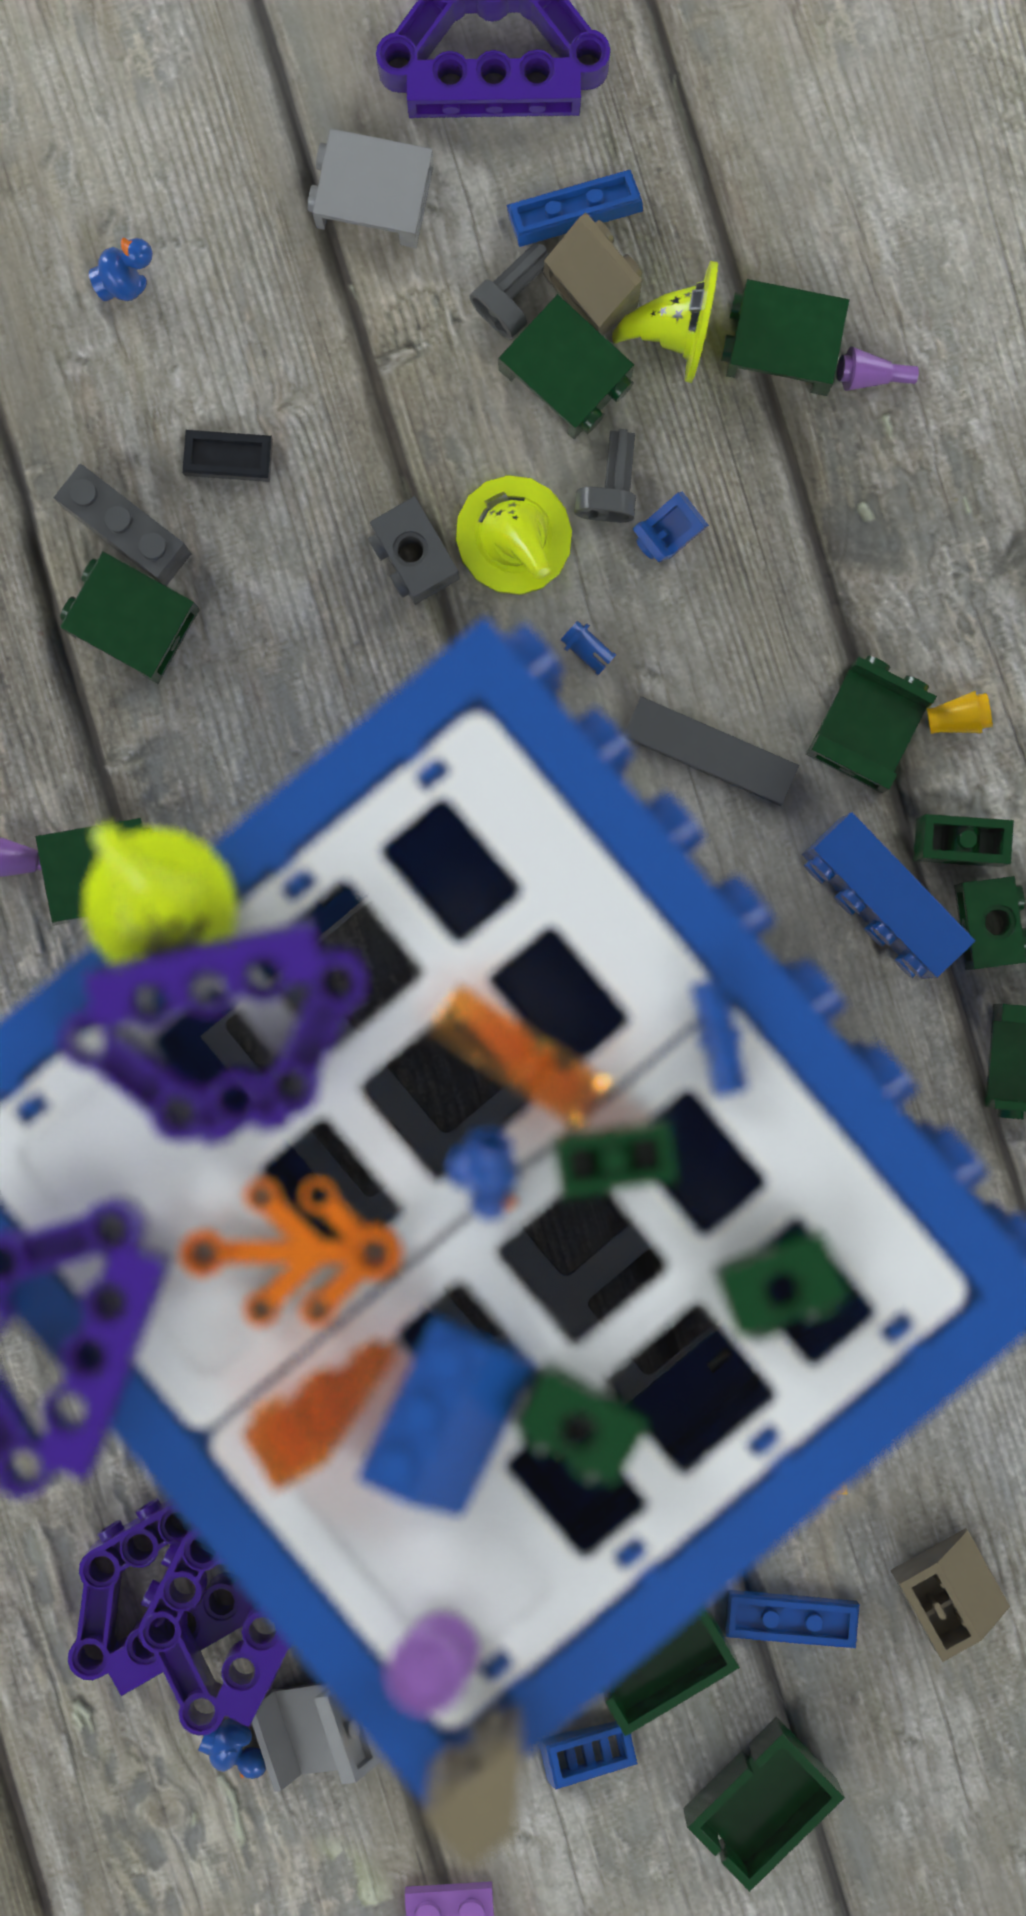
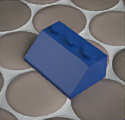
M435 1313L363 1459L356 1480L407 1505L462 1517L536 1366V1361Z

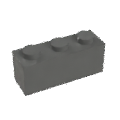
M81 463L53 497L69 514L165 586L169 584L192 554L185 543Z

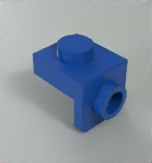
M682 491L675 494L646 521L635 525L633 531L638 536L636 542L641 551L650 559L655 558L658 562L671 559L709 525Z

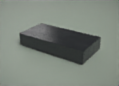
M185 430L182 473L184 476L270 482L273 438L270 435Z

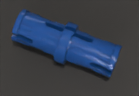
M725 977L690 984L689 987L696 1007L700 1034L696 1035L698 1047H704L711 1075L713 1095L723 1096L749 1089L738 1041L743 1036L741 1027L735 1026Z

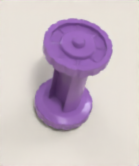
M448 1612L431 1613L415 1623L412 1630L409 1631L406 1640H402L395 1648V1651L392 1652L388 1661L389 1666L386 1670L389 1690L400 1706H404L407 1711L414 1714L430 1715L432 1713H441L447 1707L449 1708L454 1704L463 1690L464 1683L471 1677V1673L474 1672L478 1664L477 1659L479 1658L480 1647L478 1646L477 1635L472 1630L471 1625L466 1620H462L460 1616L453 1613L449 1614Z

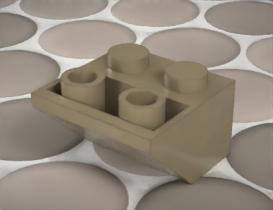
M585 212L546 257L543 275L560 296L604 336L619 324L624 316L637 309L642 286V279L640 278L642 271L630 255L622 256L612 244L614 243V238L607 226L600 220L594 222Z
M966 1528L890 1570L942 1662L982 1641L1010 1608L1009 1603Z
M515 1702L503 1712L496 1708L487 1713L474 1726L472 1730L474 1736L458 1749L455 1745L446 1747L428 1766L430 1772L427 1774L423 1817L467 1871L471 1870L505 1842L515 1831L523 1750L522 1710Z

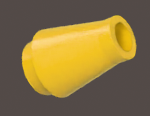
M973 691L939 706L926 709L931 734L939 732L983 733L982 729L993 727L987 693L976 695V691Z

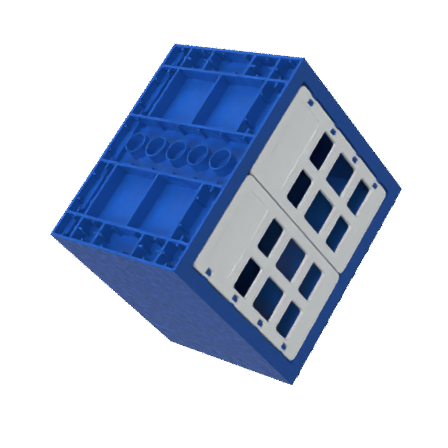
M486 615L209 846L211 851L227 868L237 896L236 926L232 936L314 918L319 942L321 943L369 903L423 968L422 979L359 1032L346 1016L344 1017L331 1046L334 1052L328 1053L321 1069L322 1084L318 1098L309 1111L299 1116L291 1117V1124L282 1129L264 1133L257 1132L256 1126L234 1130L235 1137L233 1139L214 1145H202L201 1139L187 1142H172L163 1139L155 1132L150 1122V1117L91 1069H81L71 1065L63 1057L59 1049V1034L62 1026L78 1009L90 1004L83 976L93 968L111 965L94 943L0 1021V1231L7 1229H17L24 1232L87 1214L88 1210L98 1203L117 1196L131 1198L143 1208L146 1213L148 1226L142 1245L174 1257L110 1429L423 1806L427 1774L430 1772L428 1766L431 1761L446 1747L455 1745L458 1749L474 1736L472 1732L474 1726L487 1713L496 1708L503 1712L514 1702L522 1710V1762L1026 1336V1216L1017 1209L1008 1214L993 1199L985 1204L971 1191L986 1179L989 1173L976 1154L950 1127L944 1125L938 1131L928 1120L924 1119L918 1124L912 1117L902 1112L899 1107L916 1094L918 1088L902 1066L882 1045L874 1041L867 1047L859 1039L850 1044L843 1037L840 1038L829 1025L831 1020L847 1008V1004L828 978L806 957L798 963L790 959L783 965L779 961L776 962L758 938L777 922L753 889L735 873L727 880L723 879L717 885H712L687 856L703 843L706 837L685 808L665 789L644 805L623 780V773L630 768L628 762L636 755L625 737L610 719L596 706L591 707L576 721L570 717L560 705V699L556 694L563 688L558 678L565 673V670L543 639L525 622L521 623L504 638ZM259 959L250 966V974L253 980L262 986H271V984H277L281 980V972L273 961ZM203 972L196 976L195 987L201 996L208 999H217L224 994V984L216 974ZM725 977L735 1026L741 1027L743 1036L738 1041L749 1089L734 1094L714 1096L704 1047H698L696 1035L700 1034V1029L689 985L708 979ZM310 982L288 986L285 991L301 1012L311 991ZM154 985L144 986L140 989V1001L147 1010L161 1012L167 1009L168 998L162 989ZM247 996L232 999L223 1011L215 1015L202 1016L187 1009L175 1012L165 1025L158 1028L145 1029L133 1022L122 1024L121 1027L184 1078L195 1080L202 1085L215 1082L225 1069L232 1066H246L255 1072L261 1071L227 1030L228 1020L237 1012H241L278 1058L283 1055L298 1018L281 997L271 1002L259 1003L249 999ZM448 1009H456L464 1016L515 1078L450 1132H443L387 1067L385 1061ZM91 1023L80 1025L78 1029L79 1038L86 1047L100 1049L105 1046L106 1039L102 1029ZM290 1071L294 1077V1085L286 1093L290 1095L303 1093L308 1088L306 1078L297 1071ZM238 1083L229 1084L222 1089L224 1100L233 1107H245L252 1102L249 1090ZM360 1084L365 1087L418 1151L417 1160L360 1092ZM179 1096L167 1100V1108L174 1118L189 1120L196 1116V1109L189 1099ZM319 1117L330 1119L383 1182L385 1187L374 1196L365 1195L312 1132L309 1125ZM664 1119L668 1122L677 1180L609 1190L634 1220L568 1275L561 1274L521 1227L560 1194L552 1136ZM479 1128L495 1129L506 1134L514 1144L512 1155L519 1166L518 1182L510 1191L516 1196L517 1204L515 1207L507 1209L505 1215L495 1221H486L477 1217L470 1205L472 1193L463 1190L460 1186L457 1188L453 1187L448 1180L446 1172L451 1152L459 1145L468 1142L470 1133ZM260 1177L270 1178L277 1183L280 1189V1197L322 1240L346 1239L321 1212H311L302 1203L301 1192L304 1185L317 1177L326 1178L334 1184L337 1193L336 1197L364 1225L376 1223L390 1227L397 1233L403 1245L402 1262L392 1276L381 1281L364 1279L336 1307V1312L331 1321L320 1327L311 1326L304 1321L301 1315V1304L310 1292L324 1290L347 1264H322L280 1306L275 1320L267 1326L260 1327L251 1324L246 1319L244 1314L245 1302L254 1292L265 1290L290 1264H223L213 1275L198 1277L185 1270L181 1264L179 1253L183 1241L190 1234L200 1229L214 1230L224 1240H289L263 1213L251 1210L245 1202L244 1193L246 1187L253 1180ZM257 1185L252 1192L254 1201L260 1205H267L272 1201V1191L266 1185ZM313 1185L309 1189L308 1195L312 1203L324 1205L328 1202L329 1191L323 1185ZM106 1213L102 1221L103 1232L113 1241H124L128 1231L126 1221L117 1213ZM818 1228L825 1235L848 1298L836 1302L837 1311L826 1317L805 1321L802 1315L783 1322L784 1330L770 1338L760 1341H752L750 1335L739 1338L732 1326L710 1266L809 1229ZM201 1241L196 1246V1254L202 1261H212L214 1259L216 1251L210 1242ZM373 1241L365 1246V1255L369 1260L378 1262L385 1258L386 1250L381 1243ZM655 1244L668 1261L666 1271L602 1324L588 1307L589 1299ZM0 1246V1271L6 1274H13L17 1267L16 1255L10 1248ZM497 1247L537 1293L538 1299L536 1302L496 1254ZM101 1254L29 1275L17 1282L13 1293L17 1304V1318L64 1374L66 1372L61 1361L62 1350L66 1342L82 1330L86 1317L81 1306L82 1296L88 1285L103 1274L109 1257ZM787 1273L774 1275L766 1286L767 1298L772 1301H783L790 1297L794 1290L793 1276ZM456 1281L467 1283L505 1328L491 1340L521 1355L526 1353L530 1359L536 1361L539 1373L546 1361L550 1359L614 1397L604 1384L605 1377H607L620 1392V1401L646 1416L649 1427L615 1486L600 1479L597 1485H593L568 1469L570 1460L552 1450L548 1456L541 1455L528 1448L518 1439L521 1432L514 1428V1417L534 1382L527 1388H524L462 1517L407 1505L356 1480L363 1459L434 1314H440L482 1335L445 1289ZM110 1285L102 1287L100 1291L102 1306L112 1313L123 1312L125 1298L120 1289ZM259 1298L253 1301L252 1311L257 1317L266 1318L271 1315L272 1306L268 1300ZM316 1298L309 1302L308 1310L313 1317L323 1318L328 1315L329 1306L323 1299ZM694 1302L705 1304L717 1320L653 1374H645L630 1355ZM557 1327H565L578 1343L569 1342ZM87 1339L82 1341L80 1353L83 1360L91 1366L103 1365L105 1362V1352L102 1346L94 1340ZM576 1414L588 1429L577 1438L572 1439H582L591 1433L594 1423L588 1416ZM438 1612L456 1614L462 1620H466L477 1635L478 1646L480 1647V1654L477 1659L478 1664L474 1672L471 1673V1677L464 1683L465 1685L460 1696L445 1711L430 1715L409 1712L404 1706H400L396 1702L394 1695L389 1690L388 1679L386 1678L389 1658L397 1645L402 1640H406L409 1631L412 1630L415 1623L423 1619L424 1616Z

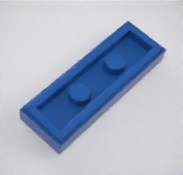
M626 170L508 204L507 211L518 245L522 247L566 234L585 212L594 222L600 220L605 223L643 212V202L631 170Z
M728 1590L724 1634L725 1637L856 1648L860 1605L858 1601Z

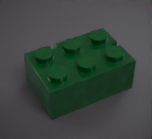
M707 1605L603 1692L605 1703L625 1737L740 1668L734 1650Z
M777 1717L749 1743L751 1751L749 1756L742 1750L683 1808L687 1828L715 1857L718 1854L720 1855L721 1863L749 1892L845 1799L837 1778Z

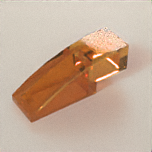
M461 984L458 985L429 1030L430 1033L580 1130L584 1128L612 1085V1082Z

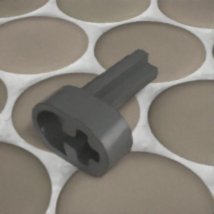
M532 244L493 282L485 280L469 296L476 311L506 339L511 340L527 324L524 313L513 299L544 270V260L549 254L542 244Z
M628 429L610 431L605 488L582 487L577 489L574 508L576 516L588 520L615 523L630 522L634 519L636 495L630 492L635 433L628 432Z

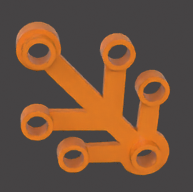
M260 1177L253 1180L246 1187L244 1193L245 1202L251 1210L263 1213L289 1240H224L214 1230L200 1229L190 1234L183 1241L179 1255L185 1270L198 1277L213 1275L223 1264H290L265 1290L254 1292L245 1302L244 1314L246 1319L251 1324L260 1327L267 1326L275 1320L280 1306L322 1264H347L324 1290L310 1292L301 1304V1315L304 1321L311 1326L320 1327L331 1321L336 1312V1307L364 1279L381 1281L392 1276L402 1262L403 1245L397 1233L390 1227L376 1223L364 1225L336 1197L337 1193L334 1184L326 1178L317 1177L304 1185L301 1192L302 1203L311 1212H321L346 1239L322 1240L280 1197V1189L277 1183L270 1178ZM262 1184L271 1189L273 1197L269 1204L260 1205L254 1201L252 1192L255 1186ZM313 1185H323L327 1188L329 1200L326 1204L315 1205L310 1201L308 1194L309 1189ZM207 1241L214 1246L216 1254L212 1261H202L198 1258L196 1246L199 1242ZM373 1241L381 1243L386 1250L385 1258L378 1262L369 1260L365 1255V1246ZM259 1298L268 1300L272 1306L271 1315L266 1318L257 1317L252 1311L254 1300ZM320 1298L326 1301L329 1306L328 1315L323 1318L313 1317L308 1310V1304L311 1300Z

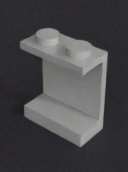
M330 128L327 144L320 143L317 153L316 169L321 170L318 186L311 185L307 208L309 212H313L316 228L325 230L326 221L330 219L395 232L399 234L400 245L417 248L434 167L433 150L431 148Z
M321 1682L271 1689L266 1693L252 1721L274 1792L282 1791L302 1774L338 1771L342 1784L356 1783L381 1762L377 1749Z

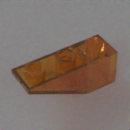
M378 1337L349 1353V1357L352 1360L350 1364L334 1373L329 1365L302 1379L299 1382L302 1391L283 1401L278 1393L249 1410L252 1419L246 1423L241 1433L275 1493L327 1463L396 1356L399 1348L396 1338L383 1345Z

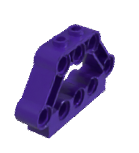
M418 0L396 31L381 39L377 45L376 59L379 78L384 87L392 92L407 93L409 118L580 116L581 90L595 89L604 83L608 76L611 49L607 38L599 31L592 30L569 0ZM476 13L484 20L492 22L503 19L508 13H520L526 19L531 20L560 57L553 58L546 51L536 49L528 51L521 58H509L501 51L490 50L481 54L478 59H465L458 52L445 51L437 55L435 59L427 60L455 21L464 17L465 14ZM588 54L596 57L598 62L593 65H584L578 58ZM398 57L409 61L402 68H393L389 65V62ZM538 72L544 74L547 79L542 83H532L526 77L531 73ZM490 73H497L504 77L497 84H490L483 78ZM446 74H456L461 78L459 82L452 85L445 84L440 80Z
M314 918L93 968L83 976L90 1004L78 1009L62 1026L59 1034V1049L63 1057L71 1065L81 1069H91L150 1117V1122L155 1132L163 1139L172 1142H187L201 1139L202 1145H214L233 1139L235 1137L234 1130L256 1126L259 1133L275 1131L291 1124V1117L299 1116L309 1111L316 1103L322 1084V1066L347 1010L353 1008L362 999L367 983V969L363 960L354 951L345 948H331L321 951ZM259 959L273 961L281 972V980L273 986L258 984L250 974L251 964ZM332 966L344 967L351 972L354 978V985L343 993L332 992L322 981L323 972ZM203 972L216 974L224 984V994L217 999H208L201 996L195 987L196 976ZM308 981L311 986L310 994L284 1053L272 1064L271 1069L255 1072L246 1066H232L225 1069L215 1082L202 1085L195 1080L184 1078L121 1027L122 1024L133 1022L145 1029L158 1028L165 1025L175 1012L190 1009L192 1012L202 1016L215 1015L223 1011L230 1001L235 998L247 996L249 999L259 1003L271 1002L278 999L288 986ZM148 985H154L162 989L168 998L167 1009L161 1012L147 1010L140 1001V989ZM91 1023L102 1029L106 1039L105 1046L100 1049L86 1047L79 1038L78 1029L80 1025ZM293 1070L301 1073L308 1082V1088L298 1095L285 1093L277 1083V1077L281 1073ZM238 1083L249 1090L252 1102L245 1107H233L224 1100L222 1089L229 1084ZM179 1096L189 1099L196 1109V1116L189 1120L174 1118L167 1108V1100Z
M122 1196L108 1198L88 1210L87 1214L27 1232L17 1229L0 1231V1246L10 1248L17 1258V1267L13 1274H6L0 1271V1334L9 1329L16 1319L17 1304L13 1293L17 1282L29 1275L101 1254L109 1257L102 1276L88 1285L83 1293L81 1306L86 1320L82 1330L71 1337L63 1347L61 1361L66 1372L64 1380L47 1395L42 1403L41 1416L43 1424L46 1426L44 1434L40 1432L0 1370V1490L10 1497L23 1499L34 1496L54 1478L57 1471L85 1481L96 1469L174 1257L142 1245L146 1236L148 1221L143 1208L131 1198ZM106 1213H117L126 1221L128 1231L124 1241H113L103 1232L102 1221ZM110 1285L120 1289L125 1298L123 1312L112 1313L102 1306L100 1291L103 1286ZM83 1340H94L102 1346L105 1352V1362L103 1365L91 1366L83 1360L80 1353V1346ZM72 1394L81 1399L85 1407L83 1419H71L64 1414L60 1405L62 1395ZM25 1451L35 1456L40 1467L38 1475H26L19 1470L15 1460L17 1452Z
M158 1498L154 1499L135 1512L138 1518L123 1526L121 1520H118L97 1533L99 1540L90 1547L79 1564V1575L83 1582L77 1638L68 1652V1664L70 1670L83 1680H95L109 1674L121 1696L163 1673L154 1653L147 1650L139 1642V1627L143 1617L136 1622L130 1634L120 1641H117L114 1634L121 1579L124 1570L130 1566L134 1568L149 1566L155 1561L164 1546L171 1544L173 1539L181 1543L189 1530H180L172 1524L171 1514L179 1511L170 1500L161 1504ZM137 1534L148 1536L152 1541L153 1550L146 1552L137 1549L133 1542V1536ZM200 1537L194 1539L195 1547L200 1553L206 1555L213 1553ZM98 1556L109 1558L114 1564V1572L104 1573L100 1571L96 1566L95 1558ZM223 1572L212 1578L197 1605L187 1611L196 1619V1625L189 1628L200 1651L243 1627L249 1610L255 1604L230 1572ZM218 1589H226L234 1596L235 1602L228 1606L221 1605L215 1600L213 1592ZM161 1617L154 1620L157 1630L161 1633L170 1634L175 1632V1626L169 1619ZM94 1644L98 1646L103 1652V1658L95 1660L88 1657L85 1653L84 1645Z
M190 1527L181 1543L174 1539L171 1542L161 1562L162 1565L168 1567L161 1583L153 1579L141 1601V1605L148 1609L139 1627V1638L143 1646L154 1653L180 1706L178 1711L179 1721L183 1728L191 1734L202 1736L214 1732L221 1724L224 1716L250 1727L291 1646L276 1628L271 1634H262L255 1629L253 1621L258 1618L267 1617L254 1604L249 1610L242 1627L243 1640L235 1643L230 1648L221 1670L223 1683L215 1681L187 1624L186 1611L194 1608L200 1601L208 1582L206 1571L222 1563L214 1553L206 1555L196 1549L194 1539L200 1536ZM178 1577L190 1579L195 1585V1592L192 1594L181 1593L175 1587L174 1580ZM161 1617L169 1619L175 1626V1632L170 1634L161 1633L157 1630L154 1620ZM238 1658L248 1659L253 1663L255 1671L249 1674L240 1673L234 1667L233 1661ZM200 1698L207 1699L213 1704L215 1711L207 1714L201 1713L195 1708L193 1701Z

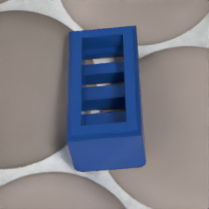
M616 1721L552 1735L539 1746L547 1781L555 1790L638 1764L631 1734L625 1737ZM615 1735L620 1756L612 1757L609 1736ZM598 1740L602 1760L595 1761L591 1743ZM581 1745L585 1764L578 1765L574 1747ZM564 1751L567 1768L560 1769L557 1752Z

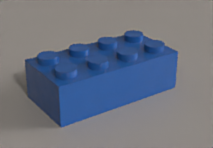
M853 812L838 819L802 854L808 861L804 867L810 875L820 884L827 881L838 892L834 896L837 903L850 915L856 912L868 923L864 928L866 933L881 947L887 944L898 955L894 959L895 963L910 978H913L915 975L920 979L938 978L976 941Z

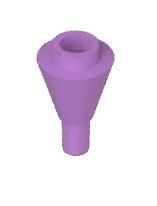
M852 346L847 350L846 355L840 356L837 364V380L842 382L845 391L888 384L889 382L916 384L919 376L917 366L892 364L891 361Z
M0 837V877L41 870L38 850Z

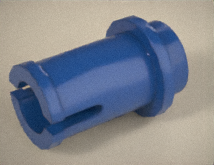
M577 620L560 640L566 645L564 648L566 652L571 649L598 676L606 666L593 653L598 654L607 664L613 660L616 654L612 653L588 630L589 624L586 623L583 626Z

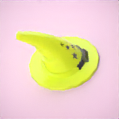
M710 261L704 281L696 283L695 286L664 294L624 316L613 330V343L616 344L639 337L644 341L660 342L662 348L683 354V357L687 360L684 380L685 382L692 383L707 332L717 280L718 262Z
M507 475L486 481L468 496L458 515L456 542L463 564L478 582L498 593L522 595L544 588L560 574L570 555L572 528L565 507L551 489L531 478Z
M106 824L93 833L92 837L101 856L98 857L85 885L84 917L94 945L111 964L232 936L236 926L237 896L227 868L206 844L176 830L148 828L123 837L113 824Z

